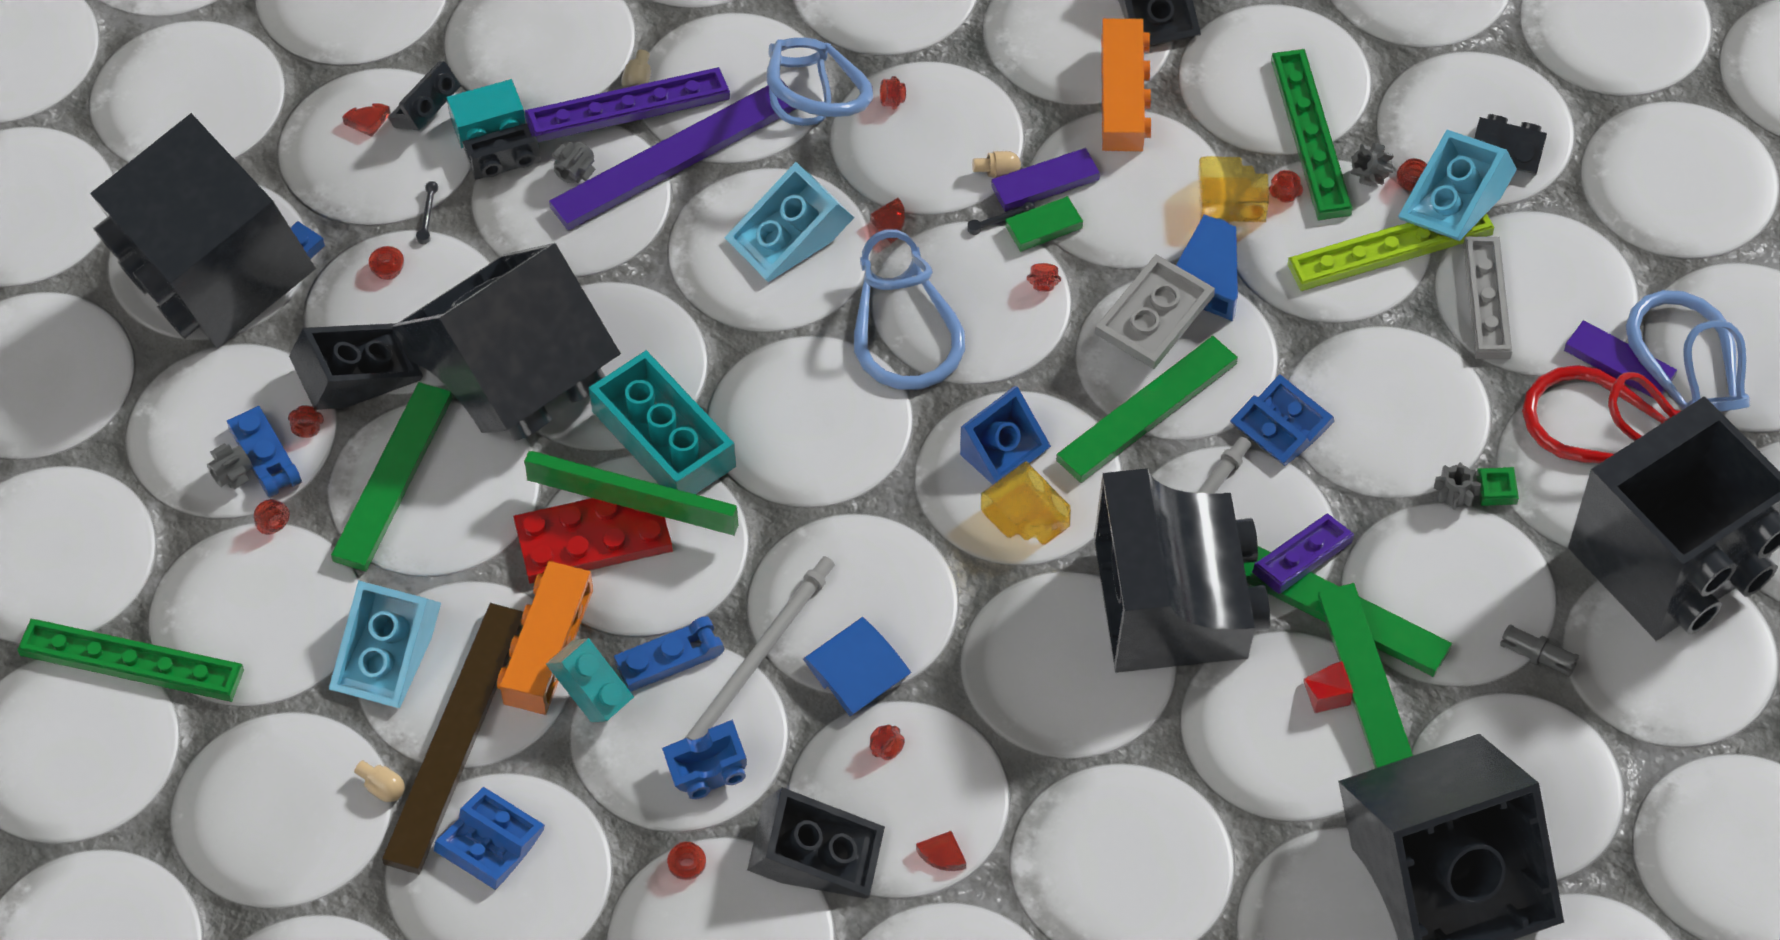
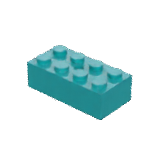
M647 350L589 387L592 412L659 485L697 494L736 467L735 443Z

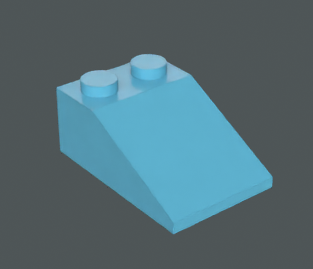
M1446 130L1398 217L1400 220L1460 241L1501 199L1517 168L1506 149Z
M795 162L724 238L766 281L770 282L830 244L855 217L810 173Z
M358 580L329 690L400 708L432 639L441 602Z

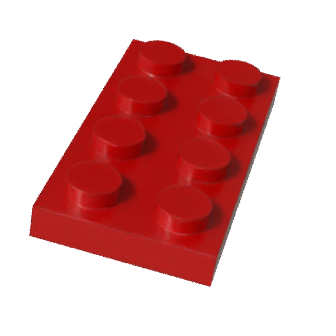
M594 498L513 515L529 584L535 583L539 573L544 574L548 561L589 571L673 552L665 517Z

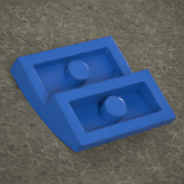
M1279 374L1259 397L1253 395L1230 422L1285 466L1313 444L1335 420L1329 412Z
M864 617L855 621L803 658L824 689L829 687L849 717L912 673L892 646Z
M482 787L460 808L459 819L435 841L434 851L496 890L527 855L544 831L545 825L492 791Z

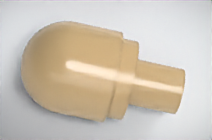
M993 151L987 154V158H973L972 160L973 172H987L988 177L993 178L1018 171L1021 168L1019 157L1011 151Z
M364 760L360 761L356 766L354 773L365 780L364 787L378 799L384 802H394L403 795L405 789L403 779L388 767L381 765L373 767Z

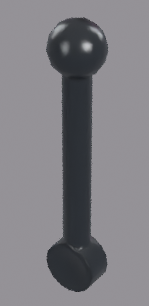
M429 181L425 185L427 198L422 227L416 233L417 241L420 244H427L431 239L428 227L433 197L438 191V184L434 181Z
M1026 202L1021 208L983 221L971 220L967 225L968 232L973 235L979 234L981 228L1004 221L1007 218L1034 209L1036 206L1032 202Z

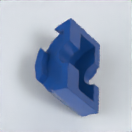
M733 719L708 729L707 734L699 739L689 740L685 738L662 748L675 787L680 791L687 792L690 799H701L707 796L713 789L725 784L735 785L746 778L744 769L747 766V758Z

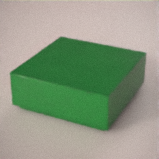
M1514 467L1478 468L1476 477L1477 482L1481 483L1479 492L1481 506L1517 505L1519 495Z

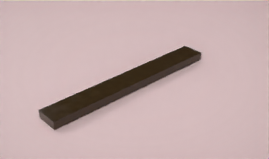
M494 603L489 604L382 858L384 865L420 875L497 690L499 672L502 667H506L509 661V649L512 639L515 635L519 636L523 627L521 625L523 611Z

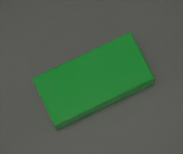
M1066 196L1007 218L1005 227L1021 252L1082 229L1083 220L1070 198Z

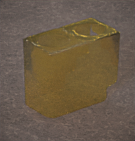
M1205 156L1199 159L1200 221L1205 214L1215 219H1223L1226 222H1266L1269 206L1267 174H1256L1253 166H1243L1242 158Z
M1027 461L981 493L982 512L1007 538L1019 534L1024 540L1034 537L1041 544H1047L1070 527V505Z

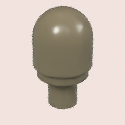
M638 50L635 59L630 60L626 64L621 79L623 88L649 83L651 67L648 64L650 57L648 51Z

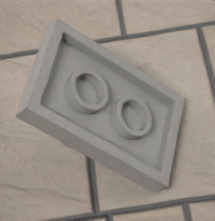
M1155 254L1096 325L1095 334L1155 369L1214 297L1215 288Z

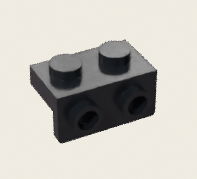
M438 61L399 102V106L387 117L394 128L419 131L447 102L446 97L452 96L461 87L445 61Z
M1488 114L1487 119L1480 117L1474 139L1506 149L1517 170L1537 175L1547 133L1541 132L1542 127L1528 122H1522L1521 127L1507 124L1508 118L1495 114Z
M527 123L462 141L475 180L493 177L499 173L517 168H525L534 163L541 162L537 137L532 136Z

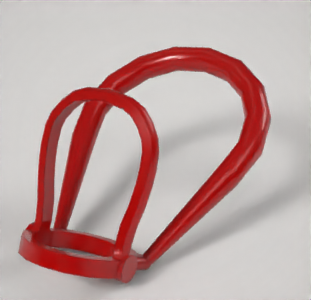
M1581 365L1555 368L1538 377L1526 392L1522 409L1527 431L1540 447L1562 459L1598 464L1614 454L1564 445L1552 438L1541 426L1537 407L1539 398L1547 388L1561 381L1579 379L1594 382L1609 390L1608 407L1612 420L1633 441L1642 437V435L1633 430L1621 417L1617 405L1618 397L1661 424L1668 419L1625 386L1626 380H1634L1643 386L1669 418L1681 411L1675 410L1656 386L1639 373L1626 372L1616 379L1600 369Z

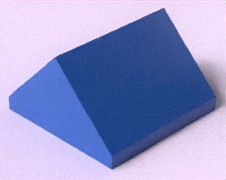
M1018 386L1012 387L961 426L960 455L994 487L1002 485L1051 447Z

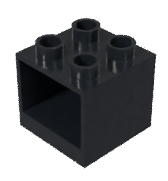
M192 113L90 193L107 216L93 228L94 232L119 260L118 264L144 295L148 293L158 304L157 308L183 339H186L199 328L218 349L316 270V267L274 201Z
M1703 396L1591 469L1568 549L1655 641L1678 626H1681L1688 634L1696 633L1710 623L1720 611L1722 603L1718 599L1735 588L1744 597L1751 596L1764 587L1776 573L1778 566L1770 557L1780 547V471Z

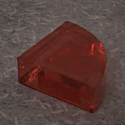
M373 103L372 106L350 109L342 116L344 125L373 137L391 112L389 106Z
M899 198L894 199L870 214V221L880 232L883 230H899L902 232L905 222V210ZM886 238V239H887L890 243H893L897 238Z
M952 831L916 843L917 853L930 866L944 871L966 869L965 858Z

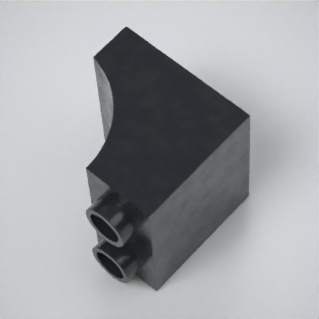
M556 243L503 254L392 326L411 360L430 371L456 396L470 414L481 433L508 430L514 441L521 440L547 425L552 418L544 405L562 393H566L571 403L588 397L590 395L589 387L605 377L601 367L621 354Z
M1148 468L1102 473L1094 544L1115 673L1248 659L1254 632L1269 630L1270 607L1267 590L1264 585L1248 586L1244 563L1257 562L1258 559L1257 534L1253 519L1235 518L1231 493L1206 494L1176 490L1156 481Z
M1476 734L1338 781L1352 850L1357 854L1373 878L1386 905L1398 940H1515L1564 923L1539 782L1481 734Z

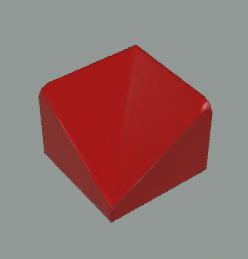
M1342 661L1304 678L1303 682L1314 713L1351 705L1353 689Z

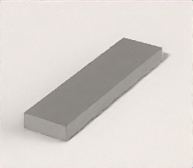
M1465 237L1463 247L1475 359H1511L1512 344L1500 237Z

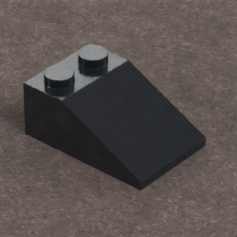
M1118 0L1125 19H1143V32H1150V47L1201 35L1193 0Z
M396 323L302 328L289 358L314 410L347 408L421 381L423 374L419 366L411 360L392 329V326Z
M781 787L763 800L747 871L782 884L867 899L870 897L885 826Z

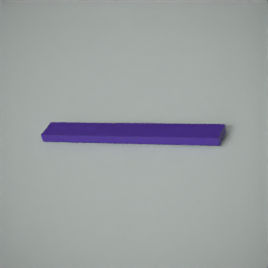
M769 86L761 88L549 200L551 210L569 231L778 120L780 117L775 113L770 103ZM777 97L779 105L787 114L796 110V108L791 107Z

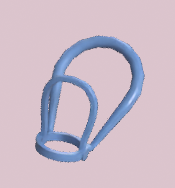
M804 37L778 39L775 44L771 43L769 45L768 54L770 61L767 67V85L769 86L770 103L775 113L783 121L800 126L815 125L821 123L826 117L851 116L862 112L873 101V86L857 67L832 47L830 43ZM791 48H810L817 51L805 57H785L781 55V51ZM827 51L859 89L860 95L857 99L846 103H831V91L824 61L827 59ZM817 63L824 102L803 97L787 88L780 79V66L805 67ZM777 97L793 108L819 116L814 118L791 116L781 108Z
M883 230L875 233L866 242L862 250V257H860V265L862 271H865V277L854 330V353L863 370L877 382L899 390L924 389L942 382L957 369L965 352V331L956 313L929 281L933 273L932 268L921 258L919 247L916 246L915 242L906 233L899 230ZM886 238L901 239L911 248L912 261L908 269L900 276L894 278H882L871 271L869 254L873 246ZM919 284L923 285L951 333V350L946 360L935 370L919 376H901L886 371L873 360L868 350L870 286L881 290H893Z
M1661 290L1646 295L1631 308L1626 324L1630 348L1640 363L1682 409L1700 399L1699 386L1693 367L1692 346L1700 332L1713 327L1720 338L1729 396L1707 399L1719 411L1736 410L1750 406V398L1745 393V340L1738 328L1732 323L1727 322L1719 310L1703 298L1684 291ZM1663 304L1682 305L1697 311L1708 320V322L1694 327L1684 342V365L1692 395V400L1687 403L1642 339L1640 326L1643 316L1651 308ZM1735 340H1736V343H1737V351H1738V367H1737V373H1736V345H1735Z

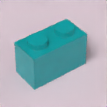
M512 79L446 97L450 119L461 148H463L462 141L526 123L524 109Z
M589 638L572 640L546 663L547 667L590 722L608 721L634 698Z

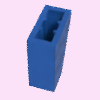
M1204 214L1176 266L1215 288L1214 297L1203 310L1233 321L1238 299L1236 226L1229 224L1223 219H1215Z

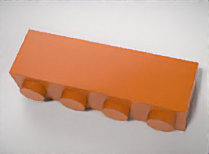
M1103 18L1102 151L1143 152L1144 138H1151V118H1145V109H1150L1151 89H1144V81H1150V61H1144V53H1149L1150 32H1143V19Z
M548 561L544 574L539 573L534 583L533 594L535 597L532 605L527 604L525 606L521 619L523 628L519 636L515 635L510 645L509 656L511 659L508 666L502 667L498 675L497 688L501 690L504 705L543 715L547 714L559 681L547 667L546 663L576 638L593 593L591 571Z

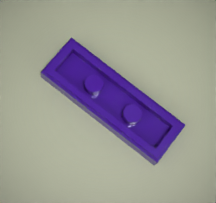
M1085 147L991 179V187L1003 210L1007 212L1023 206L1026 202L1033 203L1098 181L1100 172Z
M1584 320L1565 345V352L1616 379L1623 373L1635 372L1651 381L1662 395L1666 391L1640 363L1628 343ZM1656 359L1672 382L1676 376L1677 369ZM1634 380L1625 381V384L1653 398L1638 382Z
M1327 513L1256 562L1252 573L1280 594L1350 545L1354 534Z

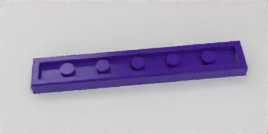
M717 67L525 110V119L532 136H536L539 143L729 100L730 90L720 68Z

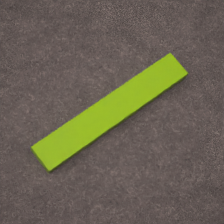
M1486 213L1458 241L1417 225L1404 223L1288 257L1287 265L1300 291H1304L1463 244L1465 237H1487L1493 235L1495 227Z

